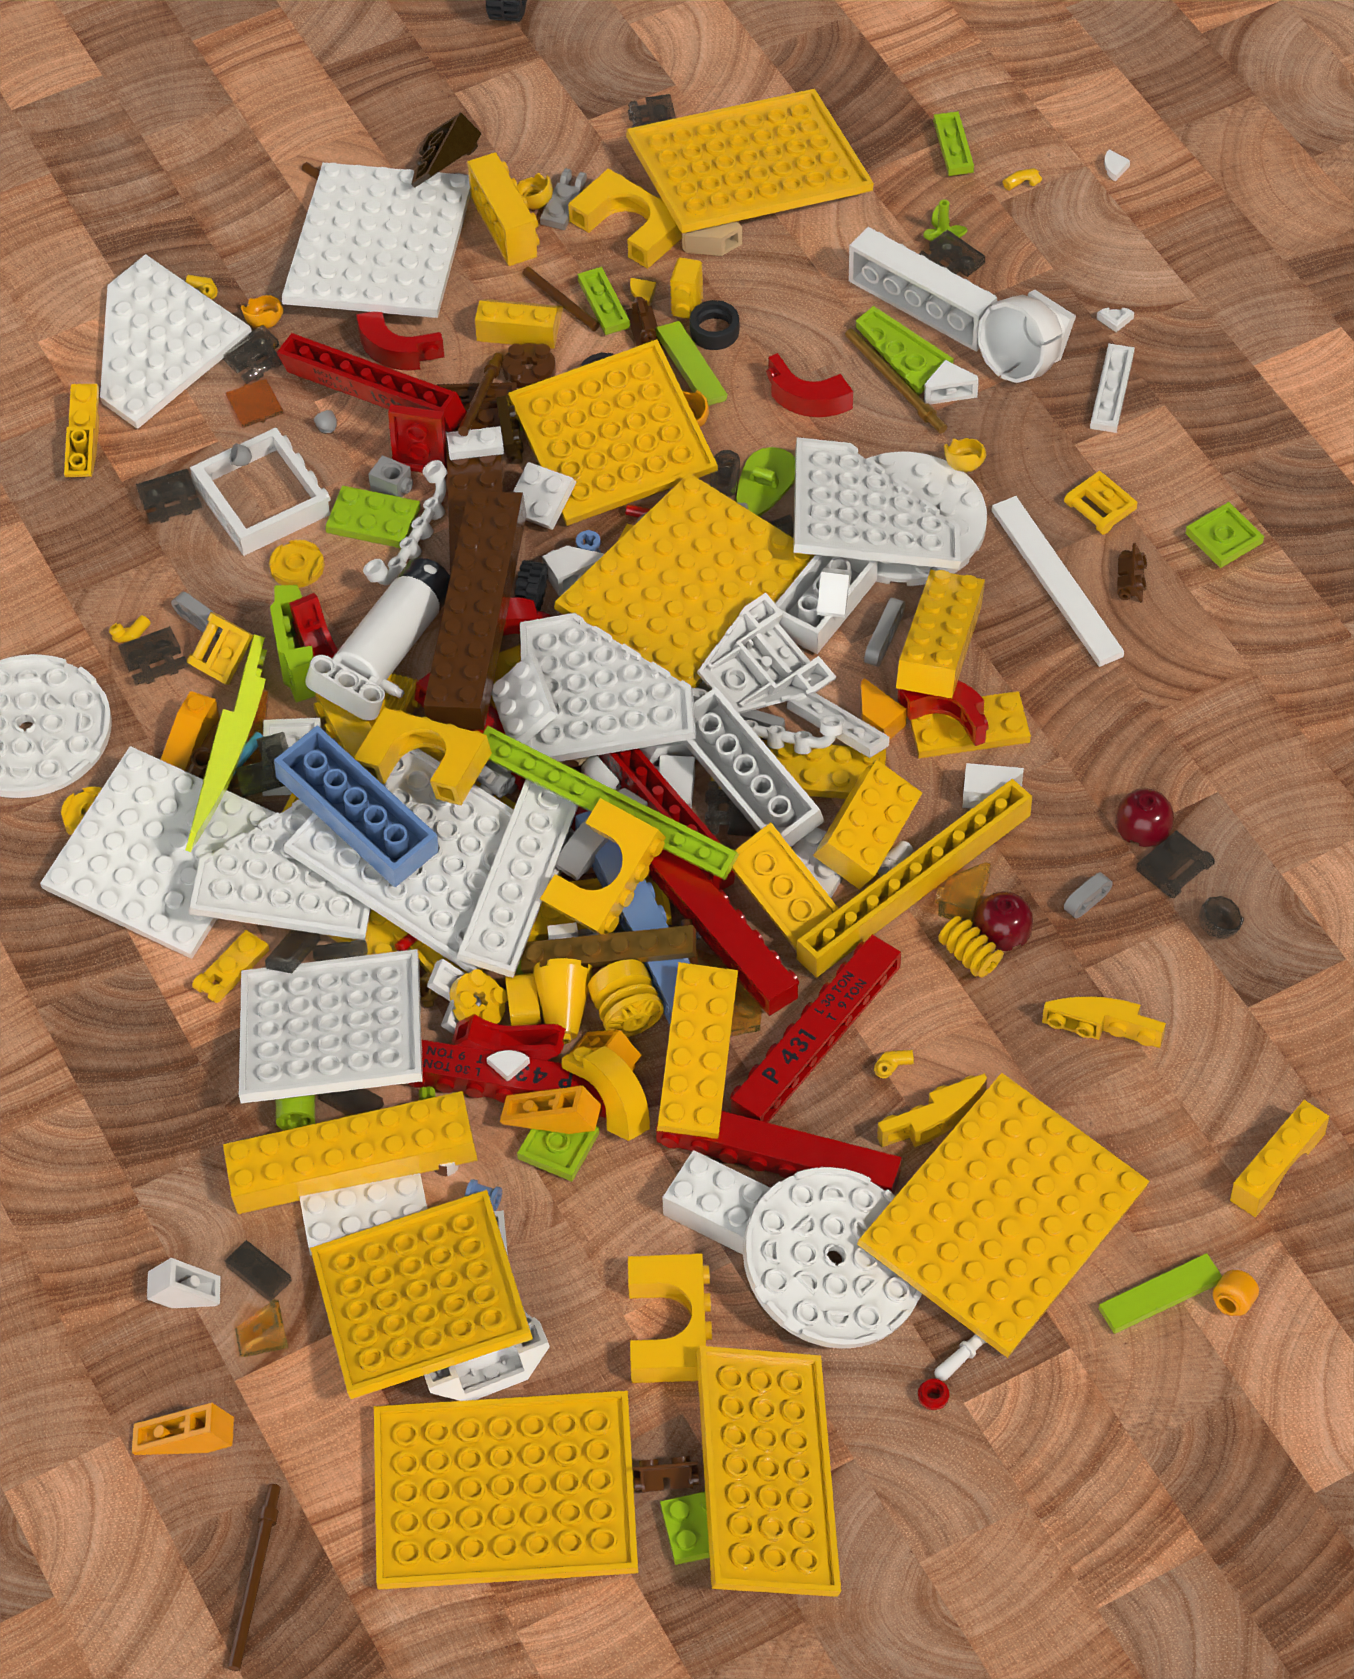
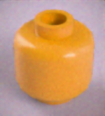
M1232 1269L1225 1272L1213 1290V1299L1217 1308L1229 1316H1242L1246 1314L1259 1296V1287L1256 1280L1249 1273L1242 1270Z

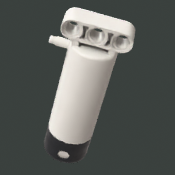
M428 558L410 560L334 657L317 655L312 658L305 679L307 687L363 720H374L378 717L385 692L397 698H402L404 691L387 679L444 607L451 577L445 568Z

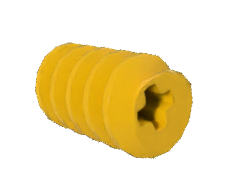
M956 916L941 930L938 936L939 942L946 946L950 953H954L956 959L962 961V964L970 969L974 976L985 977L997 967L1004 953L1002 950L994 952L996 945L993 942L986 944L988 937L985 934L978 937L980 929L978 927L970 929L972 927L971 920L967 919L961 922V917Z

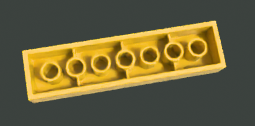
M463 1091L223 1144L231 1197L238 1214L300 1201L299 1196L438 1170L439 1165L455 1162L456 1166L478 1161Z

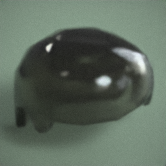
M1223 896L1209 897L1199 911L1201 928L1209 936L1216 939H1228L1234 936L1244 922V917L1241 916L1239 907L1231 899Z

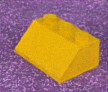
M493 299L479 300L475 317L476 339L479 342L510 345L525 343L546 344L551 349H555L563 306Z

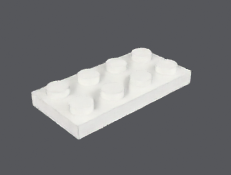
M420 1173L299 1196L310 1255H312L311 1247L427 1209Z

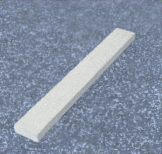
M1017 496L992 505V513L1097 665L1101 667L1124 657V650Z

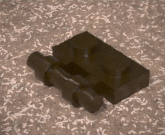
M507 396L496 397L503 446L507 457L512 458L513 464L522 463L524 448L520 438V423L517 420L515 405L509 404Z

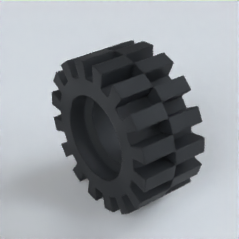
M523 560L520 565V571H518V580H516L515 598L534 600L537 611L541 610V605L544 602L543 598L546 594V580L548 579L546 563Z

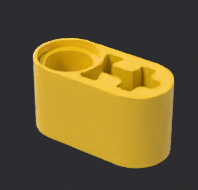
M533 973L514 975L513 978L505 976L511 1026L541 1024L538 994Z

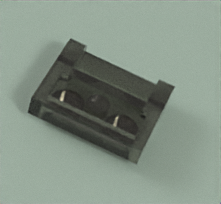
M1176 830L1139 861L1136 870L1170 898H1175L1182 892L1181 888L1204 869L1208 870L1215 864V859L1208 851H1202ZM1190 859L1194 861L1192 865L1174 880L1168 879Z

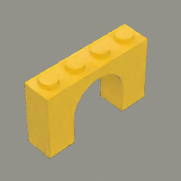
M609 168L568 203L569 222L588 233L605 218L617 212H634L643 216L647 222L627 239L628 257L647 269L682 239L681 231L661 198L645 191L641 186L635 185L621 174H617Z
M384 708L354 759L380 783L385 784L397 762L406 753L421 747H433L442 750L445 755L430 780L435 799L461 806L492 752L487 735L479 731H469L458 728L453 724H443L432 721L427 717H418L401 710L395 711Z
M600 798L585 823L594 832L619 845L623 861L618 876L611 884L602 889L585 890L554 874L540 897V900L548 907L598 935L609 934L616 929L619 923V915L624 907H628L632 902L634 890L639 882L644 881L647 877L649 865L653 858L662 852L666 838L657 828Z
M703 1254L628 1256L629 1299H673L681 1303L691 1315L688 1326L674 1337L630 1341L632 1383L698 1381L696 1351L699 1346H706V1340H712V1322L705 1321V1312H711L710 1293H704V1284H710L709 1265H703Z

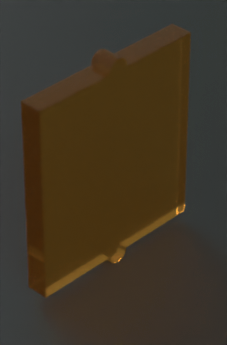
M267 379L249 385L244 384L243 387L226 392V397L242 428L259 422L265 423L267 419L284 414Z

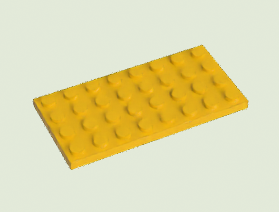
M699 1346L696 1356L712 1589L838 1597L841 1593L821 1355Z

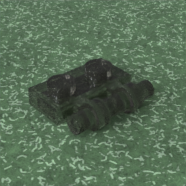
M670 94L645 97L646 105L639 106L637 101H631L628 104L629 110L627 113L629 120L633 123L632 128L676 118ZM649 117V121L642 122L643 118Z
M949 230L944 231L929 243L931 254L928 255L924 251L919 253V255L925 256L941 267H945L940 263L941 260H944L949 264L945 267L956 275L961 272L967 277L985 264V255Z
M264 325L250 332L223 354V360L237 374L245 368L248 370L241 375L246 384L254 379L258 381L264 377L263 373L273 367L278 368L283 364L275 351L280 346L279 341ZM262 357H267V359L262 361L261 363H256V361H258Z
M188 469L135 484L144 510L156 509V511L147 513L150 524L158 521L164 523L169 521L171 517L184 514V516L190 515L193 510L202 508L199 497L192 500L187 498L196 495L195 486ZM174 501H179V504L169 506L166 508L164 506L165 504Z
M170 626L118 645L120 655L128 671L131 672L139 668L141 670L140 673L132 675L135 686L145 682L146 684L153 683L158 677L166 674L172 676L179 673L178 670L188 667L185 656L175 660L173 658L174 655L181 653V649ZM161 660H164L165 662L164 664H161L153 668H150L149 666L150 664L156 663Z
M710 781L708 783V790L705 792V802L708 804V811L705 813V824L708 826V829L713 835L719 833V825L722 824L727 825V835L754 836L757 830L726 793L719 789L716 781ZM719 804H727V811H719Z

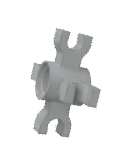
M488 761L477 778V781L481 783L479 788L499 798L507 793L512 795L518 785L514 783L515 777L510 774L511 771L492 761Z

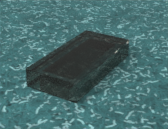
M291 929L266 958V969L292 974L321 940L320 934Z

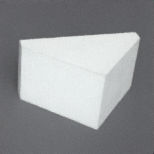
M945 360L925 383L924 403L931 405L977 398L978 376Z
M823 568L820 578L817 615L845 618L852 575L851 570Z

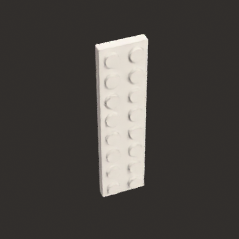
M527 779L525 780L457 953V960L508 977H514L542 904L540 897L551 880L559 854L563 849L579 807L578 805Z

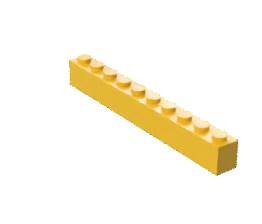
M1014 779L1009 780L797 940V960L816 978L856 949L860 942H865L872 934L877 933L1030 817L1032 795Z

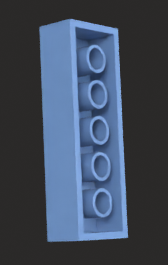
M318 725L274 759L276 778L395 888L438 853V835Z

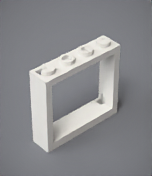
M273 428L245 441L241 445L250 449L252 455L251 462L277 450L311 499L254 526L245 528L212 481L242 467L230 464L232 448L190 467L193 485L243 556L330 515L328 502L331 499L325 488L321 489L318 486V481L313 471H308L305 468L302 456L299 453H294L289 438L286 435L282 436L277 428Z

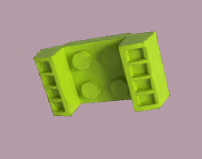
M276 585L274 586V602L270 606L283 683L290 687L294 700L297 703L316 696L315 692L310 690L305 682L310 662L313 658L312 646L296 649L294 647L293 637L297 635L292 624L294 619L289 603L302 598L298 586Z

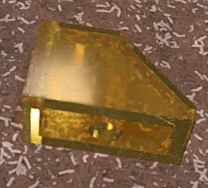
M984 862L949 876L945 886H940L936 894L935 903L939 904L938 916L950 920L960 916L961 922L969 919L973 924L977 908L981 903L990 880L991 864Z

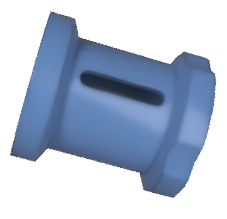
M586 530L577 535L576 545L578 548L601 553L599 549V534Z
M471 1179L464 1197L487 1190L493 1210L496 1211L501 1201L502 1188L497 1186L495 1188L478 1184V1180Z

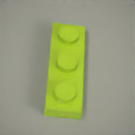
M959 111L934 114L933 122L948 176L974 173V163Z
M599 267L577 274L578 282L604 334L608 335L630 328V320L603 268Z

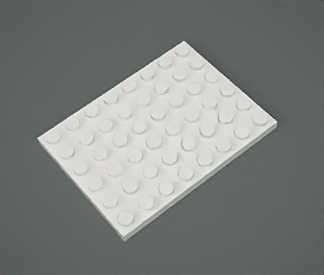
M323 162L283 290L282 304L438 318L470 199L469 175L438 172L414 188L411 183L415 170Z
M417 748L400 758L383 785L438 835V853L396 888L314 812L284 844L283 851L469 973L472 970L481 969V967L457 960V953L514 810L475 784L461 806L435 799L430 780L440 762ZM555 867L552 877L554 874L560 876L562 871Z

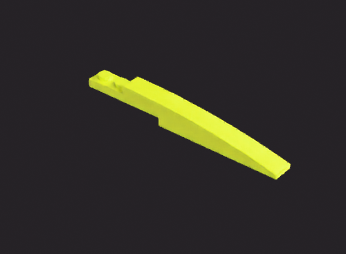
M254 634L233 712L225 709L222 710L185 851H192L206 829L228 788L245 748L266 679L260 677L262 669L257 668L258 665L263 666L267 650L262 649L265 637Z

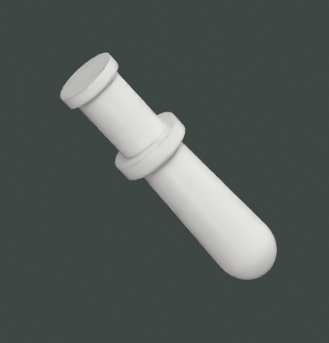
M976 1334L968 1341H962L959 1344L960 1348L935 1369V1378L941 1381L947 1380L968 1358H973L976 1355V1350L987 1342Z

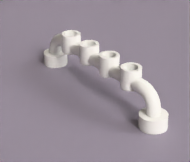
M440 460L431 461L423 469V474L428 482L435 483V493L433 497L424 502L423 507L425 510L421 517L416 518L412 522L413 530L410 535L400 542L401 550L398 555L388 562L389 570L381 559L371 560L364 566L363 572L370 582H378L385 586L391 584L407 565V560L415 559L421 554L422 550L418 545V541L420 539H427L433 534V529L429 524L430 521L437 520L445 514L441 503L446 494V480L444 477L447 474V470Z
M692 688L694 702L707 693L703 689ZM826 715L820 719V732L824 735L823 737H814L807 731H799L797 733L785 731L782 726L777 725L770 727L759 726L756 721L745 720L758 737L767 739L768 747L780 749L784 747V742L795 744L794 751L798 754H809L812 748L824 749L829 747L835 741L836 736L843 732V719L836 715Z

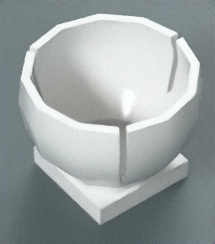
M1037 290L1029 292L1028 296L1019 295L995 302L986 310L979 321L977 342L985 363L997 376L1015 383L1042 376L1054 363L1061 360L1076 316Z

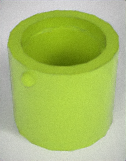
M315 1095L275 1099L276 1124L282 1130L315 1124Z

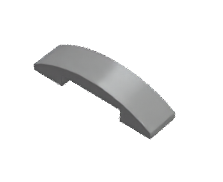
M626 788L618 791L645 806L648 805L647 801ZM588 817L563 847L556 863V868L575 880H578L595 862L597 852L609 841V839L594 832L585 823Z

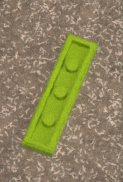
M677 321L656 327V336L692 392L700 391L707 398L709 406L726 401L728 394L681 322Z
M1206 1253L1099 1304L1098 1310L1112 1332L1116 1334L1216 1286L1222 1275Z

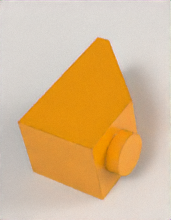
M864 678L861 681L860 688L861 720L892 739L906 726L907 709Z
M621 1030L586 1032L571 1051L573 1052L582 1046L596 1051L605 1046L620 1056L632 1071L636 1067L635 1063L642 1056Z

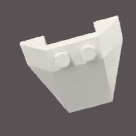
M764 593L742 609L737 619L697 671V674L710 690L716 686L739 714L815 694L836 679L835 674L819 656L810 661L781 627L779 622L783 612L767 593Z
M525 1312L533 1337L532 1340L424 1375L430 1393L459 1401L477 1400L528 1380L550 1347L540 1321L535 1317L532 1318Z

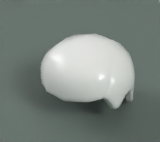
M597 755L590 756L582 765V774L616 791L620 789L621 785L617 777Z

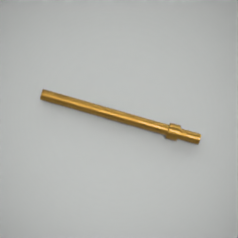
M853 328L848 329L845 336L918 411V416L925 423L929 422L938 433H944L947 430V425L937 416V411L929 403L925 404Z

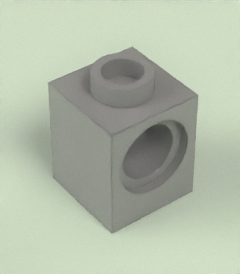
M383 455L368 474L370 490L373 492L403 497L411 491L413 486L410 466Z

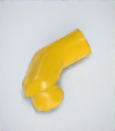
M187 275L186 283L195 289H199L202 294L211 300L217 296L218 289L211 278Z
M140 615L130 627L123 628V625L120 623L113 624L109 629V633L112 636V640L118 643L136 641L151 625V622L147 617Z

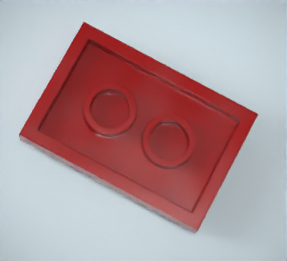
M390 404L388 418L392 459L410 466L411 471L423 473L424 467L434 460H440L447 470L444 412Z

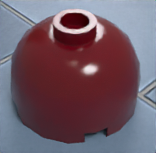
M1148 788L1136 789L1127 794L1120 802L1115 824L1118 833L1125 841L1130 843V840L1139 843L1141 847L1157 846L1169 837L1173 827L1174 812L1171 803L1162 793Z
M996 892L983 899L978 906L974 927L980 929L979 936L985 934L988 937L986 944L993 942L996 945L995 950L1011 951L1015 946L1026 944L1031 937L1033 914L1029 904L1021 896L1013 892Z

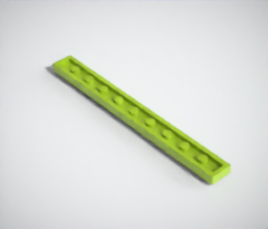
M487 726L483 733L487 735L492 752L488 760L590 812L593 811L600 798L657 828L666 837L664 840V850L723 880H726L739 856L736 851L490 726Z

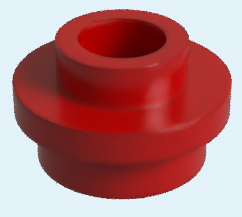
M929 1379L923 1382L918 1389L920 1404L929 1410H939L946 1406L949 1401V1389L939 1379ZM936 1393L939 1395V1398L932 1399L928 1395Z

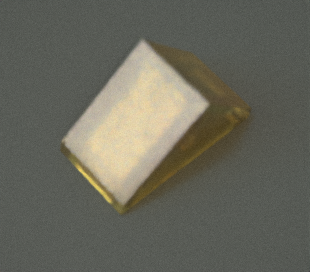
M273 1299L235 1328L239 1354L242 1357L288 1348L279 1300Z

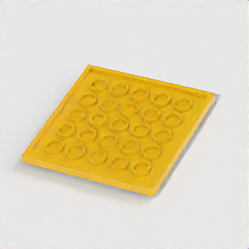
M658 339L508 393L510 403L515 405L517 418L539 466L572 477L576 481L561 513L566 526L675 487L688 473L700 478L718 471L717 462Z
M487 1190L310 1248L350 1400L533 1339Z

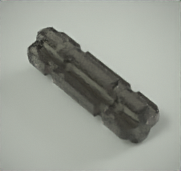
M354 940L351 942L316 945L312 949L313 959L315 961L364 956L368 953V944L365 940Z

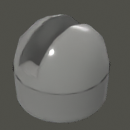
M323 411L314 418L316 427L320 432L328 434L335 431L337 419L333 411Z
M234 444L230 453V464L235 466L248 465L252 459L250 449L241 444Z

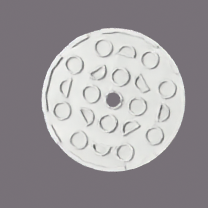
M890 452L869 457L885 468V474L893 480L898 478L913 489L912 494L918 499L922 500L925 498L940 510L939 515L947 521L953 519L960 525L961 563L959 570L966 566L976 550L979 551L985 537L987 525L986 504L982 493L974 481L965 472L954 470L947 464V461L928 454ZM878 561L876 582L889 585L890 581L907 582V586L926 584L930 569L936 571L945 570L953 574L959 570Z
M38 654L19 655L0 660V797L27 798L55 792L81 778L95 765L108 744L112 727L109 702L105 692L98 685L96 678L81 666L77 668L68 664L66 659ZM24 722L33 723L26 731L19 728Z
M833 1167L811 1168L799 1171L795 1175L776 1183L766 1192L754 1208L748 1220L743 1240V1260L746 1275L751 1289L763 1309L791 1334L810 1343L830 1348H856L884 1339L898 1329L911 1315L922 1295L921 1292L857 1245L859 1238L895 1198V1195L888 1189L885 1191L878 1185L870 1182L871 1178L846 1169ZM837 1251L842 1256V1263L835 1265L827 1256L828 1252Z

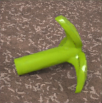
M941 200L933 211L931 224L937 229H927L923 233L925 239L938 242L942 240L945 234L949 240L962 237L968 232V229L964 226H949L950 203L948 200Z

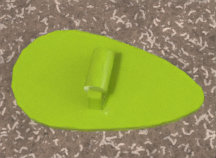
M776 447L762 448L754 452L747 459L742 470L736 502L747 503L748 510L757 516H761L770 510L795 482V457L792 453Z

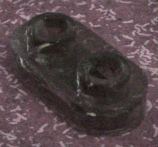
M723 450L714 456L718 465V471L710 474L709 485L727 497H731L737 489L740 457L734 451Z

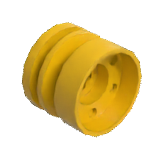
M627 959L611 963L599 970L588 983V993L594 1006L599 1010V1017L606 1031L621 1030L626 1037H630L652 1027L664 1012L663 1003L658 997L657 990L652 986L650 975L641 961Z

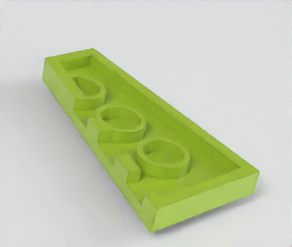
M872 306L856 320V328L918 396L925 391V383L945 360L951 363L954 361V358L875 306Z

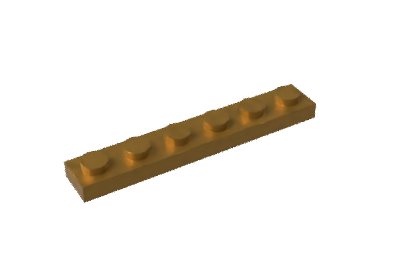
M693 925L527 942L521 956V970L524 974L533 973V967L540 962V967L547 965V960L557 958L581 960V966L586 968L588 964L592 967H602L627 959L652 962L696 957V929Z

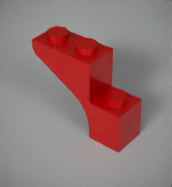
M473 1014L457 1022L451 1045L492 1052L512 1050L523 1053L529 1058L547 1061L558 1056L563 1050L566 1028L558 1024L505 1026L489 1022Z

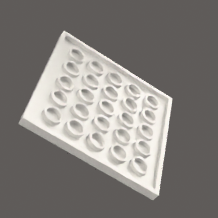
M130 746L40 884L42 889L192 959L218 919L189 914L199 859L209 852L213 854L223 848L224 843L243 832L246 834L258 827V823L272 816L275 812L226 790L214 815L192 851H185L203 779Z
M417 949L241 970L239 1098L241 1103L423 1081L420 975Z

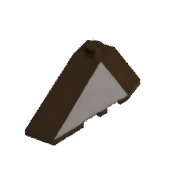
M461 112L427 134L419 149V154L422 157H419L416 162L418 167L414 171L411 183L414 188L463 155L467 154L469 156L477 149V141L482 133Z

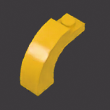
M582 1046L562 1057L563 1069L584 1078L599 1092L606 1108L607 1131L630 1141L650 1129L649 1109L644 1091L631 1068L620 1056L605 1046L596 1051Z

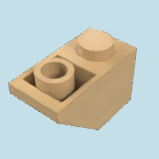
M737 221L682 233V249L685 253L723 256L742 245V226Z

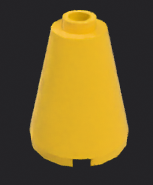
M549 959L547 960V965L540 967L539 962L533 967V975L544 1023L558 1024L566 1028L563 1041L564 1044H569L571 1040L578 1036L588 996V983L593 976V968L590 964L587 965V968L581 966V960Z

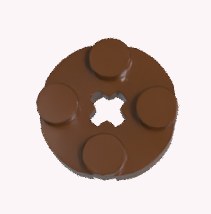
M513 344L508 348V353L503 359L504 377L507 381L509 379L511 382H517L518 389L554 377L556 373L555 357L550 352V347L546 344ZM532 364L533 366L531 369H526L525 365Z

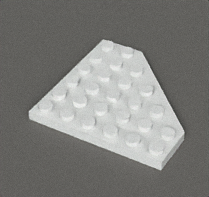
M145 254L107 286L100 389L102 404L138 429L253 334L251 327Z
M797 437L795 445L793 552L959 570L961 563L960 525L953 519L947 521L939 515L940 510L925 498L920 500L912 494L913 489L898 478L893 480L886 475L885 468L873 459H865L858 454V448L853 444Z
M576 613L520 622L521 660L530 653L538 658L558 712V716L526 742L525 745L561 762L696 739L694 698L690 684L674 678L666 669L654 662L650 663L642 658L640 653L626 644L618 643L610 634L597 626L593 627L586 623Z
M299 799L292 803V807L280 814L278 812L258 823V827L246 834L244 832L224 843L223 848L213 854L209 852L199 859L189 914L365 940L371 908L283 851L284 844L313 813Z

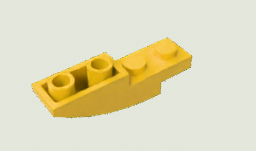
M71 384L69 427L66 428L65 477H92L100 418L98 414V384Z
M1092 996L1062 998L1045 1002L1042 1023L1048 1024L1054 1029L1068 1030L1077 1033L1083 1038L1099 1040L1102 1031H1105L1115 1037H1125L1138 1041L1144 1046H1154L1160 1048L1162 1045L1166 1027L1164 1022L1139 1015L1140 1004Z
M985 1073L978 1076L965 1077L960 1082L950 1086H939L929 1093L928 1105H918L909 1112L898 1116L890 1115L881 1122H878L877 1139L881 1147L908 1138L911 1139L914 1147H917L955 1127L986 1091L987 1077Z

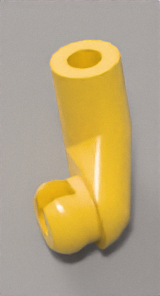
M1030 168L1016 171L1003 179L1002 183L1004 188L1010 191L1026 180L1029 181L1030 186H1035L1042 181V177L1039 175V170Z
M913 1050L884 1052L874 1065L875 1074L880 1078H888L899 1065H913Z

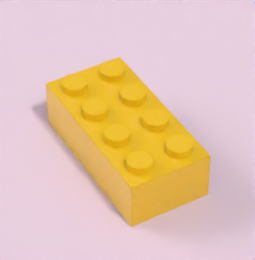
M496 152L467 161L470 197L507 265L512 266L536 258L537 246L540 245L535 228L538 227V221L534 212H529L525 196H520L515 178H510L506 162L501 161Z
M876 759L860 774L813 856L860 890L876 875L921 797L922 792Z

